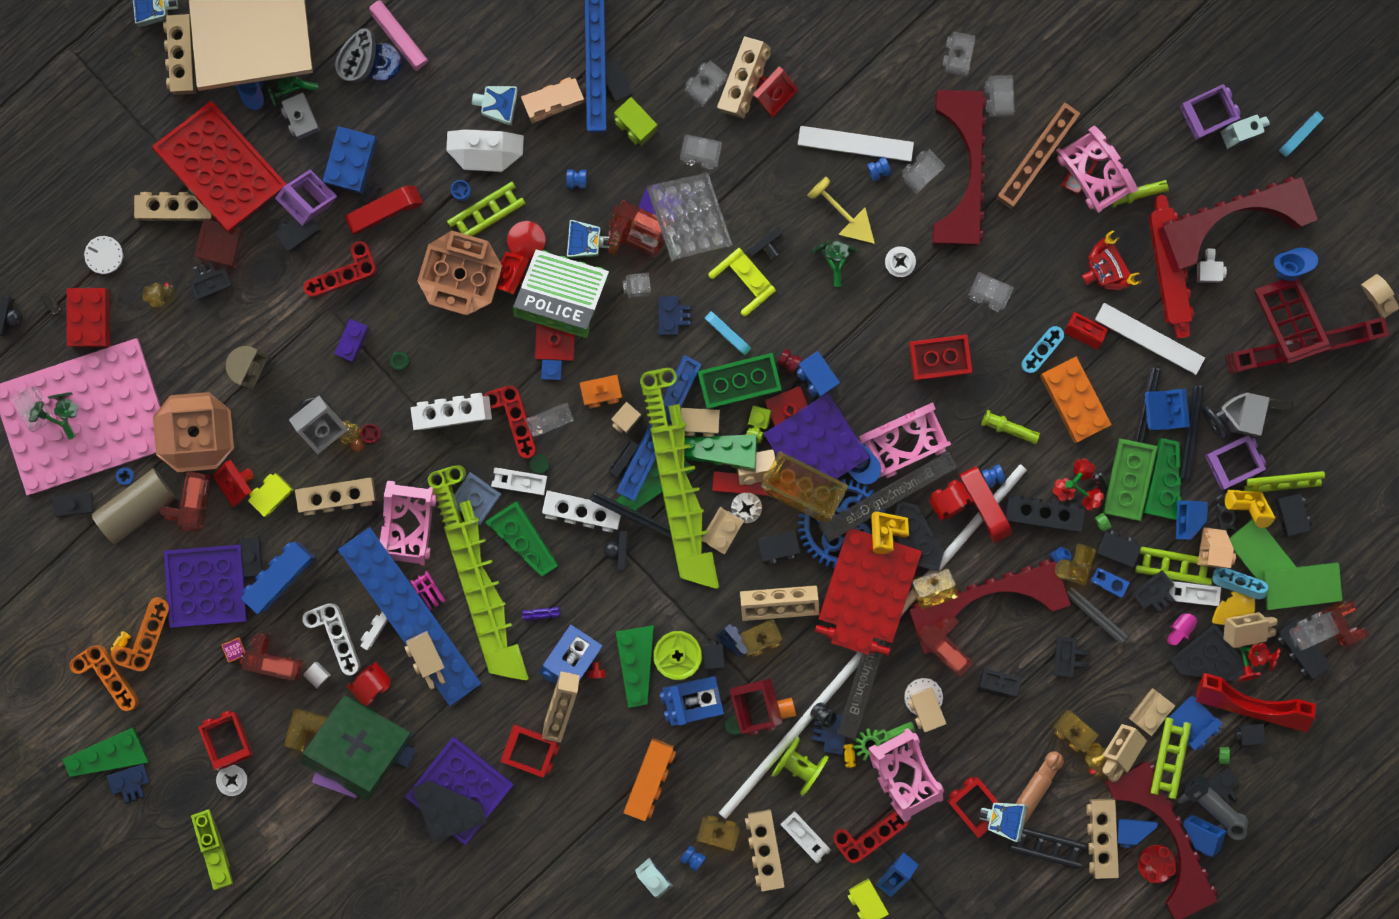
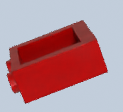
M226 711L220 714V718L215 720L213 718L207 719L202 722L203 725L198 727L214 770L220 771L254 756L238 713ZM234 721L244 749L219 759L209 731Z
M514 724L500 762L544 778L545 774H550L553 766L550 763L552 755H557L560 746L557 745L556 741L542 739L543 734ZM520 733L551 744L542 770L510 759Z
M971 776L964 781V787L960 790L955 789L948 795L949 799L947 802L979 838L988 830L990 821L983 820L975 827L957 806L956 802L976 785L981 788L993 804L999 802L977 776L974 778Z

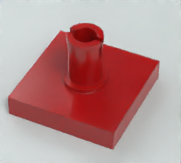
M778 67L768 79L762 76L760 79L764 83L759 80L757 84L759 88L753 94L772 118L798 91L781 67Z
M506 251L501 260L502 270L496 289L514 295L518 284H523L526 276L524 271L529 259Z
M537 323L535 359L574 361L575 335Z
M800 386L765 400L767 409L773 410L771 418L774 426H777L808 406Z
M231 460L225 462L212 475L233 508L239 505L252 492L246 484L247 481L254 478L252 471L246 468L239 473Z

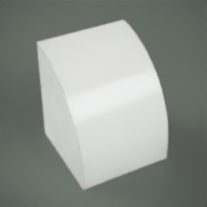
M314 662L303 676L318 689L331 675L318 662Z

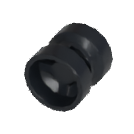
M823 702L814 705L810 712V716L825 729L833 726L837 720V714Z

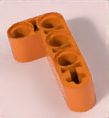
M155 597L149 602L133 649L124 646L113 648L111 658L116 664L136 671H144L148 668L169 610V606L164 599ZM161 604L163 608L157 611L155 605ZM156 612H157V615H158L160 618L158 619L157 617H155V616H153V615H151V614L153 613L154 615H156ZM152 620L156 621V628L149 630L147 627L148 623ZM144 639H150V645L142 648L141 642ZM124 651L126 654L125 658L117 660V653ZM143 657V664L136 666L134 664L135 659Z
M91 646L71 660L70 669L73 673L82 674L93 668L122 710L130 711L138 706L139 699L103 646ZM95 649H98L101 653L99 659H95L92 655ZM78 660H82L84 662L83 670H79L77 668L76 664ZM105 665L111 667L109 675H105L103 672ZM116 681H119L122 684V689L120 691H116L114 689V683ZM127 691V694H124V696H119ZM131 698L130 705L126 706L127 699Z

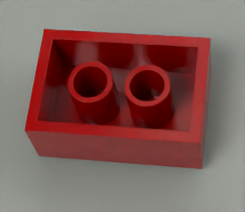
M67 288L68 347H110V290L106 288Z
M967 334L911 341L908 343L913 381L972 373Z

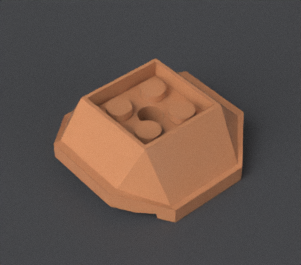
M451 230L428 244L418 283L430 305L468 316L492 304L502 265L489 241ZM460 269L465 271L463 279L455 277L456 272Z
M210 392L170 395L153 416L156 456L176 472L217 469L234 449L231 410ZM189 428H198L199 435L196 437L189 436Z

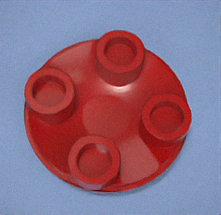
M523 221L514 225L507 237L510 251L527 259H532L536 250L542 251L546 241L542 228L530 221Z
M1151 845L1140 854L1138 869L1142 877L1147 881L1163 883L1176 873V859L1172 851L1167 847Z

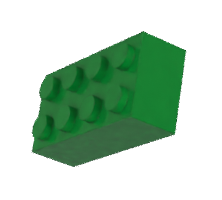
M773 353L698 371L706 409H713L782 391Z

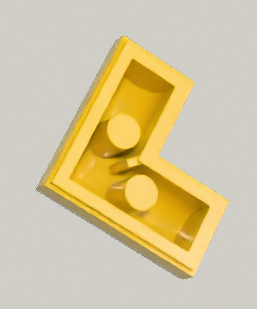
M1227 491L1225 496V506L1227 509L1249 511L1256 526L1259 528H1266L1274 522L1275 516L1262 492Z
M876 511L872 513L873 552L877 554L890 553L894 550L893 536L902 538L909 536L908 518Z

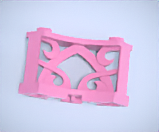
M1096 126L1088 129L1089 133L1062 150L1060 148L1056 149L1058 154L1056 158L1062 167L1065 166L1083 190L1087 197L1085 201L1088 207L1100 213L1102 209L1130 192H1136L1138 188L1128 169H1124L1123 164L1118 162L1121 158L1116 150L1107 143L1106 137ZM1097 150L1102 151L1100 155H1095ZM1072 155L1076 156L1075 159H1070L1069 157ZM1088 157L1097 161L1109 160L1104 168V179L1085 174V165ZM1109 170H1114V171L1116 172V174H1115V175H1111V174H1110L1111 179L1109 180V178H1108V171H1109ZM1124 186V188L1113 194L1112 188ZM1104 188H1107L1110 196L1098 202L1094 195L1095 192L1099 191L1103 197Z
M933 402L859 436L861 442L865 443L866 447L876 456L881 464L879 478L884 475L886 478L897 474L896 470L932 453H935L937 456L946 452L945 447L951 445L950 441L947 442L933 410H936ZM926 419H927V421H928V423H929V425H930L931 428H927ZM915 422L916 428L920 427V430H912L910 424ZM901 425L910 434H920L912 452H905L892 447L899 438L898 427ZM927 432H933L938 443L936 446L929 444V440L934 438L926 436ZM888 433L894 435V439L890 444L886 443L890 440L886 437ZM873 440L882 448L880 452H878ZM923 446H924L927 450H929V451H927V452H925V453L919 455V453H920V451L922 450ZM886 451L889 454L886 456L885 461L889 458L893 460V465L885 468L880 457ZM899 457L910 459L899 464Z
M387 481L383 512L385 523L382 526L380 542L393 560L418 563L424 566L426 559L430 558L431 548H428L432 508L436 504V495L433 494V487H429V489L395 485L393 481ZM411 497L425 499V504L420 505L419 499L412 503L410 502ZM402 504H403V505H404L403 511H402V512H397V511L395 510V506H399L400 509H401V508H402ZM410 509L417 517L420 525L412 534L405 537L403 528L397 523H393V519L402 517ZM426 510V516H425V517H424V515L422 514L421 511ZM397 530L400 533L401 540H398L399 535L393 537L392 532ZM424 531L423 540H422V539L419 538L418 536ZM409 544L412 552H414V545H419V555L406 554V545ZM401 548L402 553L389 552V550Z
M908 728L904 730L903 734L878 747L873 745L869 748L873 768H877L881 776L878 778L884 793L889 792L890 798L893 799L891 804L904 822L910 820L911 816L938 801H943L944 792L942 785L934 779L924 761L917 734L912 733ZM905 743H907V744H908V750L905 751V750H904L905 746H902V747L900 748V751H899V754H898V747L901 746V745H903V744H905ZM893 750V754H886ZM894 762L893 770L889 771L888 765L892 766ZM899 762L914 768L912 787L902 782L894 783L893 778L898 772ZM900 787H903L907 790L904 791L902 795L899 792ZM925 787H928L933 795L922 799L918 792L928 794L924 790ZM914 799L919 801L918 803L910 807Z

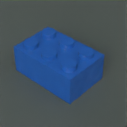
M338 126L323 178L325 185L362 194L377 138L373 135Z
M818 351L797 366L796 374L802 382L806 381L809 385L807 390L813 398L817 397L819 399L836 388L840 383Z

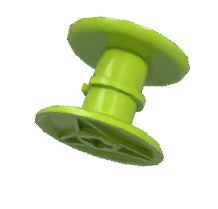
M672 631L665 634L657 642L654 650V662L658 671L665 677L673 680H682L692 676L699 668L702 660L698 641L691 634L683 631ZM675 650L683 653V656L680 658L681 660H677L676 657L673 658L672 655L675 654Z
M797 736L779 761L772 776H777L782 768L785 767L793 773L792 776L795 777L797 775L806 781L800 792L803 797L820 774L829 757L824 756L817 765L807 760L808 757L806 755L803 757L794 751L800 741V738Z

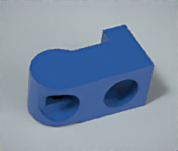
M1100 568L1096 569L1091 579L1092 583L1119 598L1123 597L1130 583Z

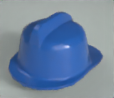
M264 81L236 85L240 98L248 108L258 110L263 106L264 97L261 88L264 85Z
M1296 248L1281 253L1274 259L1277 278L1287 281L1297 280L1302 274L1312 271L1318 265L1317 255L1308 248Z
M862 444L870 458L848 471V473L859 483L871 484L879 478L881 464L876 456Z

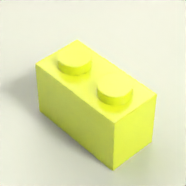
M276 473L274 475L269 474L263 480L265 484L260 489L258 487L255 488L249 495L251 498L248 501L264 517H268L294 491Z
M869 878L848 889L850 892L848 898L853 906L857 904L860 910L857 914L860 919H881L888 915Z

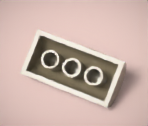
M238 347L227 358V374L235 383L253 390L269 355L253 347Z
M153 468L92 513V518L102 533L113 544H117L175 501L177 497L157 470Z

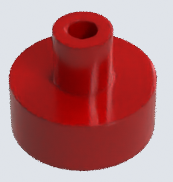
M592 662V670H586V678L606 677L605 670H600L599 662Z

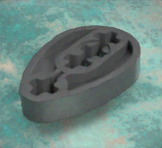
M365 28L360 29L341 48L336 57L335 68L342 79L350 83H358L366 79L370 74L376 54L375 35ZM368 36V39L363 40L362 37ZM355 54H361V56L355 57ZM356 62L357 66H351V63ZM352 71L353 74L348 75L347 72Z

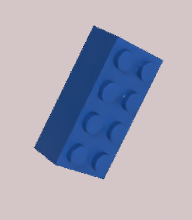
M289 542L282 549L284 553L270 561L268 570H262L255 578L257 581L252 585L249 584L242 591L244 595L241 599L256 614H263L316 558L300 542Z

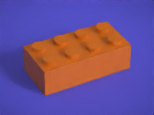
M1077 356L1040 375L1074 443L1111 425Z
M652 738L624 809L625 814L646 821L647 817L651 818L655 808L652 805L653 800H658L662 790L659 784L661 781L665 782L669 772L666 766L668 763L672 764L676 754L673 751L674 746Z

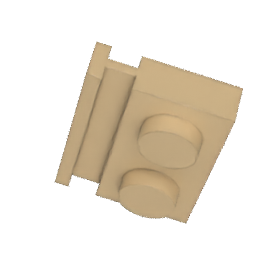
M720 507L707 528L708 533L703 535L702 541L725 554L744 520Z
M1152 688L1129 719L1152 736L1175 705Z

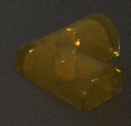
M1077 544L1073 561L1060 560L1055 566L1056 575L1062 579L1085 586L1096 549Z
M294 708L284 746L303 750L307 733L317 734L328 717Z

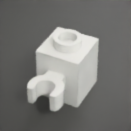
M1215 249L1205 250L1206 261L1197 263V282L1220 283L1223 281V278H1226V267H1223V262H1215Z

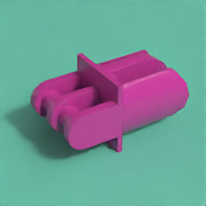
M425 571L423 576L419 575L415 581L411 580L417 594L420 595L430 611L433 608L424 592L427 593L435 607L439 606V603L430 590L431 588H433L442 603L446 601L428 571ZM429 579L432 584L427 586L424 581ZM422 583L424 589L419 590L417 586Z
M1191 614L1180 615L1175 623L1170 626L1173 631L1167 637V643L1177 645L1182 638L1188 639V636L1197 624L1195 616Z

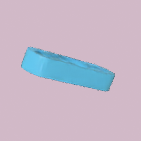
M1316 111L1282 146L1279 152L1286 158L1324 117Z
M710 311L704 318L744 356L751 350L750 346L713 312Z
M1053 326L1049 328L1026 355L1021 363L1024 372H1036L1064 338V332L1060 327ZM1051 331H1058L1059 339L1055 338L1051 342V344H1054L1053 347H1051V345L1048 342L1043 341L1044 338H1046L1047 341L1051 338ZM1039 345L1047 346L1048 352L1046 355H1040L1037 352ZM1032 353H1034L1037 358L1042 359L1041 362H1039L1038 359L1034 362V369L1026 368L1028 365L1026 361L1030 362L1034 358V356L1031 355Z
M1216 568L1212 577L1214 584L1255 599L1265 598L1268 590L1266 582L1227 568ZM1235 581H1242L1245 585H1238Z

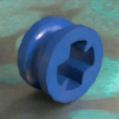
M128 467L121 468L116 473V479L122 485L130 484L135 478L133 470ZM128 471L127 475L130 474V479L123 481L120 475Z

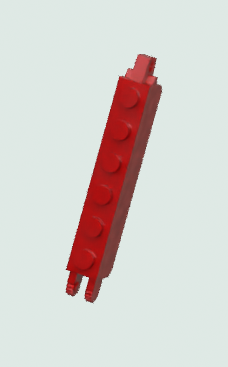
M1160 195L1154 200L1155 211L1149 215L1148 221L1165 322L1170 326L1173 325L1176 337L1180 339L1190 336L1189 322L1194 317V310L1189 305L1191 292L1190 288L1186 287L1185 280L1188 279L1187 270L1185 268L1173 272L1158 231L1159 228L1163 227V222L1174 219V222L1178 221L1177 212H1174L1173 208H1169L1167 198L1164 195Z

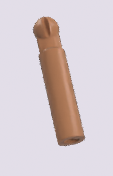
M1056 751L1046 755L1044 763L1038 772H1035L1015 803L1028 805L1024 825L1051 785V780L1056 772L1063 766V756Z

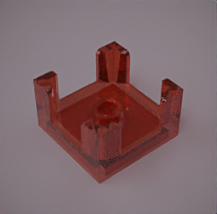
M203 219L194 257L235 268L237 262L235 254L239 239L242 240L244 230L235 227L227 233L218 222Z
M1344 600L1324 609V613L1339 645L1349 646L1369 637L1366 628L1358 630V628L1354 627L1349 630L1348 623L1343 617L1356 610L1353 601L1346 602Z

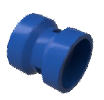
M885 157L879 159L876 163L871 162L867 164L869 174L874 182L878 181L880 176L887 177L892 175Z
M567 169V188L573 189L578 185L580 189H586L587 170H580L577 173L573 169Z
M457 180L451 186V193L456 200L466 201L471 196V188L467 182Z
M999 464L993 466L991 470L985 469L981 471L982 477L989 488L993 487L996 483L1006 482Z
M690 845L679 861L683 864L688 863L690 869L696 872L706 856L702 853H695V848Z

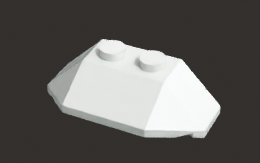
M448 131L446 151L464 170L503 172L523 155L524 136L501 131Z

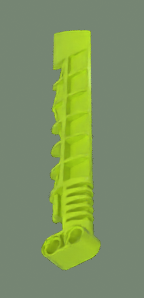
M672 368L647 371L642 375L640 383L643 395L647 397L644 401L648 402L646 409H649L650 413L647 416L651 417L649 423L652 424V428H650L679 575L680 578L717 589L719 584L712 552L701 553L702 535L707 534L708 530L702 531V512H704V509H701L694 493L700 489L699 487L692 488L685 471L695 469V466L684 467V449L691 447V444L684 445L685 427L687 424L683 422L680 404L668 406L672 423L668 425L661 388L671 386L676 382L677 374ZM671 372L674 379L666 382L663 379V374ZM648 375L652 376L655 380V383L651 386L644 383V378Z
M455 465L435 471L429 475L428 483L433 487V494L437 495L436 501L440 505L437 507L441 508L442 511L440 515H443L444 519L442 522L446 524L444 527L488 671L491 674L528 680L518 644L509 647L507 645L506 628L512 626V624H506L504 605L506 604L502 601L494 587L499 582H491L483 565L492 563V560L481 563L480 543L486 540L479 539V517H475L471 501L468 500L459 503L465 520L463 522L455 500L452 484L463 481L466 477V470L460 465ZM454 469L460 471L459 479L453 478L452 471ZM436 474L442 477V483L440 485H437L434 482V476Z

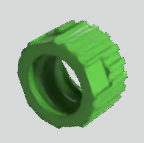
M1104 513L1094 518L1102 532L1111 528V524Z
M1219 747V763L1229 764V747Z

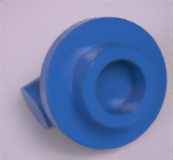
M1059 547L1056 551L1049 554L1052 560L1056 561L1060 570L1071 563V553L1067 549Z

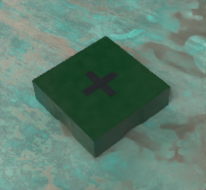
M344 695L303 752L302 765L325 778L336 781L346 790L369 802L382 783L386 772L395 764L409 744L411 732Z

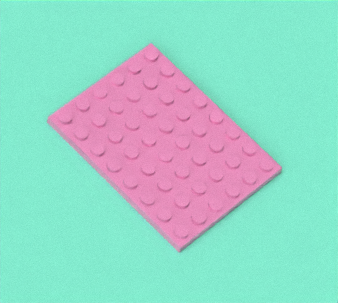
M138 338L0 383V415L27 496L156 453L153 416L161 406ZM67 392L73 393V395L65 398L72 400L73 403L78 405L76 417L68 418V423L75 434L73 439L69 440L61 426L47 419L38 418L36 422L32 423L28 421L29 413L35 403L43 401V411L48 416L62 422L63 420L54 414L57 400L48 399V396Z

